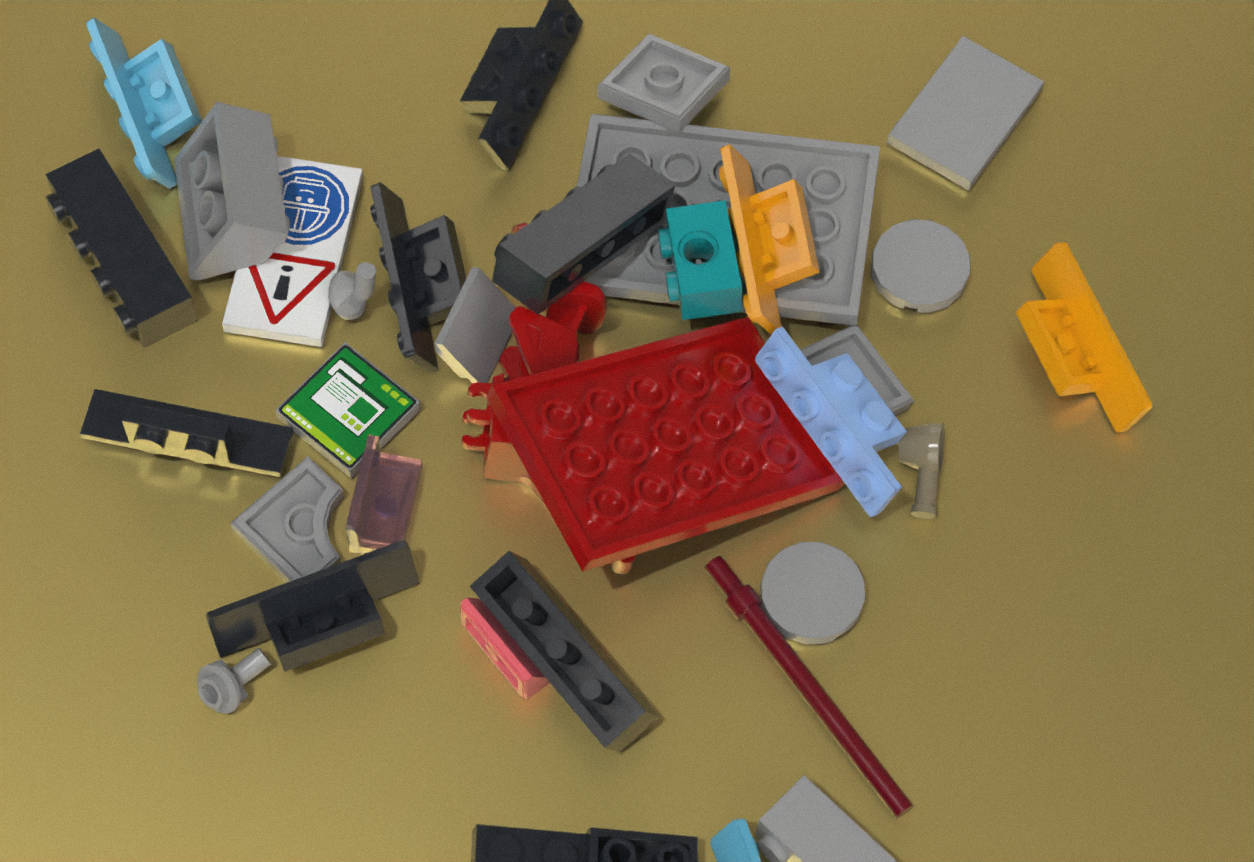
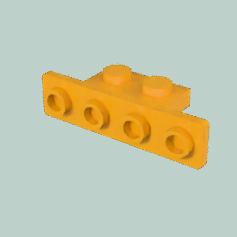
M731 144L720 148L723 166L719 167V176L724 189L729 194L731 208L727 209L731 229L737 236L739 251H736L739 272L746 282L748 294L743 296V304L749 319L753 323L760 324L772 335L775 329L782 327L775 290L820 273L802 186L795 179H792L756 194L749 162Z
M1057 242L1032 267V273L1046 300L1026 301L1015 313L1058 396L1095 392L1114 430L1117 433L1126 432L1151 410L1152 402L1066 242Z

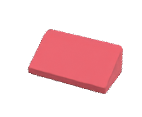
M466 598L460 602L461 625L522 699L528 700L550 683L479 598Z

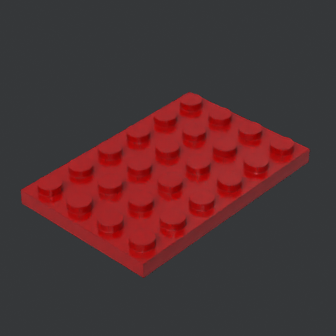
M749 317L491 386L486 398L582 572L839 491L844 485L838 473L755 362L756 355L765 343Z

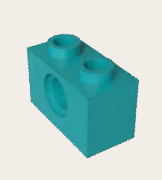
M726 200L666 208V228L658 229V240L661 258H671L673 271L665 272L669 302H679L681 319L687 320L742 312V284ZM695 258H703L708 260L707 262L702 264H695L690 262V260Z

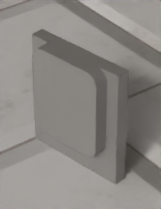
M471 268L434 343L436 353L459 377L468 378L472 383L488 382L512 333L508 319L510 313L515 309V306L480 268Z

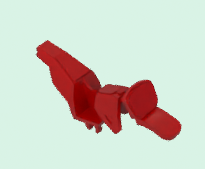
M521 223L515 225L512 228V232L515 234L528 224ZM584 281L539 315L528 307H516L510 313L508 321L518 346H509L500 355L499 364L504 373L493 376L492 383L476 382L468 388L467 394L469 397H484L487 400L485 410L471 408L463 413L462 422L465 424H479L483 429V433L477 437L464 435L461 445L468 450L484 451L483 478L525 484L543 503L544 501L486 396L492 385L577 363L580 350L579 344H577V334H593L602 326L606 316V299L603 291L598 286ZM636 555L609 563L611 570L618 574L628 573L632 568Z

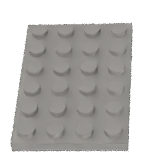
M598 114L590 115L577 187L580 188L594 179L603 167L609 164L614 165L630 153L676 185L670 208L726 200L727 209L731 208L729 194L724 189L719 176V167L723 166L720 148L731 144L749 162L756 194L795 179L803 188L820 273L775 290L779 316L857 326L880 146L687 125L680 133H677L649 120ZM666 222L593 274L585 282L598 286L603 291L604 296L679 305V302H669L665 272L673 271L671 258H661L658 229L666 228ZM732 231V237L736 252L739 251V245L737 236ZM703 258L690 260V262L695 264H702L708 261ZM740 274L742 284V312L746 313L743 304V296L748 293L745 279Z

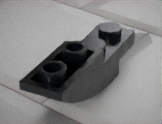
M476 824L472 830L471 862H698V837L592 827L583 834Z

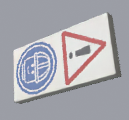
M277 156L279 175L282 176L284 182L282 196L285 215L288 216L290 222L289 233L285 242L276 248L266 262L236 270L222 326L224 332L323 347L332 309L328 298V288L334 274L340 272L363 181V171L360 168Z

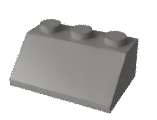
M216 102L174 159L189 279L202 280L264 263L276 248L287 239L290 222L284 210L282 196L284 182L282 176L279 175L276 156L278 142L277 138L273 136L270 114Z

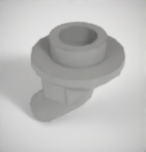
M368 262L361 263L357 266L356 272L340 271L334 274L330 280L328 288L329 302L337 315L343 319L354 320L361 317L364 313L367 300L374 292L377 270L373 264Z
M257 648L231 669L222 659L209 663L202 667L198 673L199 696L208 707L219 713L228 714L236 710L239 704L249 696L243 685L272 663L261 648Z

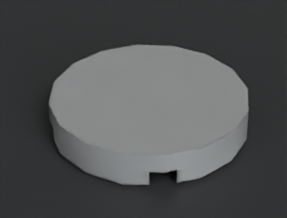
M911 219L893 225L880 236L872 254L871 276L878 292L892 305L902 309L906 306L917 309V312L931 313L947 308L961 296L970 275V255L963 240L949 227L931 220Z
M800 542L782 549L768 563L760 585V597L763 601L761 607L785 638L801 644H826L836 640L837 636L844 634L847 630L849 631L857 623L865 601L864 578L856 563L841 549L822 542Z

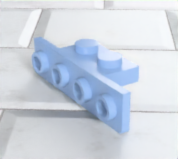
M783 327L775 329L756 355L755 362L870 517L880 514L900 491L902 486L876 452L897 444L907 431L848 353L812 366Z

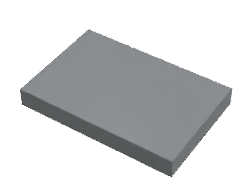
M962 36L888 135L887 144L969 191L1040 94L1044 81Z

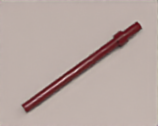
M717 556L708 562L704 569L727 597L725 605L738 621L744 620L894 817L898 819L912 809L913 804L760 606L763 601L749 584L745 586L742 584L722 556Z

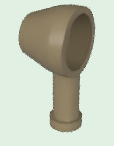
M932 422L905 428L907 432L899 441L898 448L899 462L918 470L915 504L912 505L911 515L922 519H934L937 517L935 503L938 476L941 473L944 455V423Z

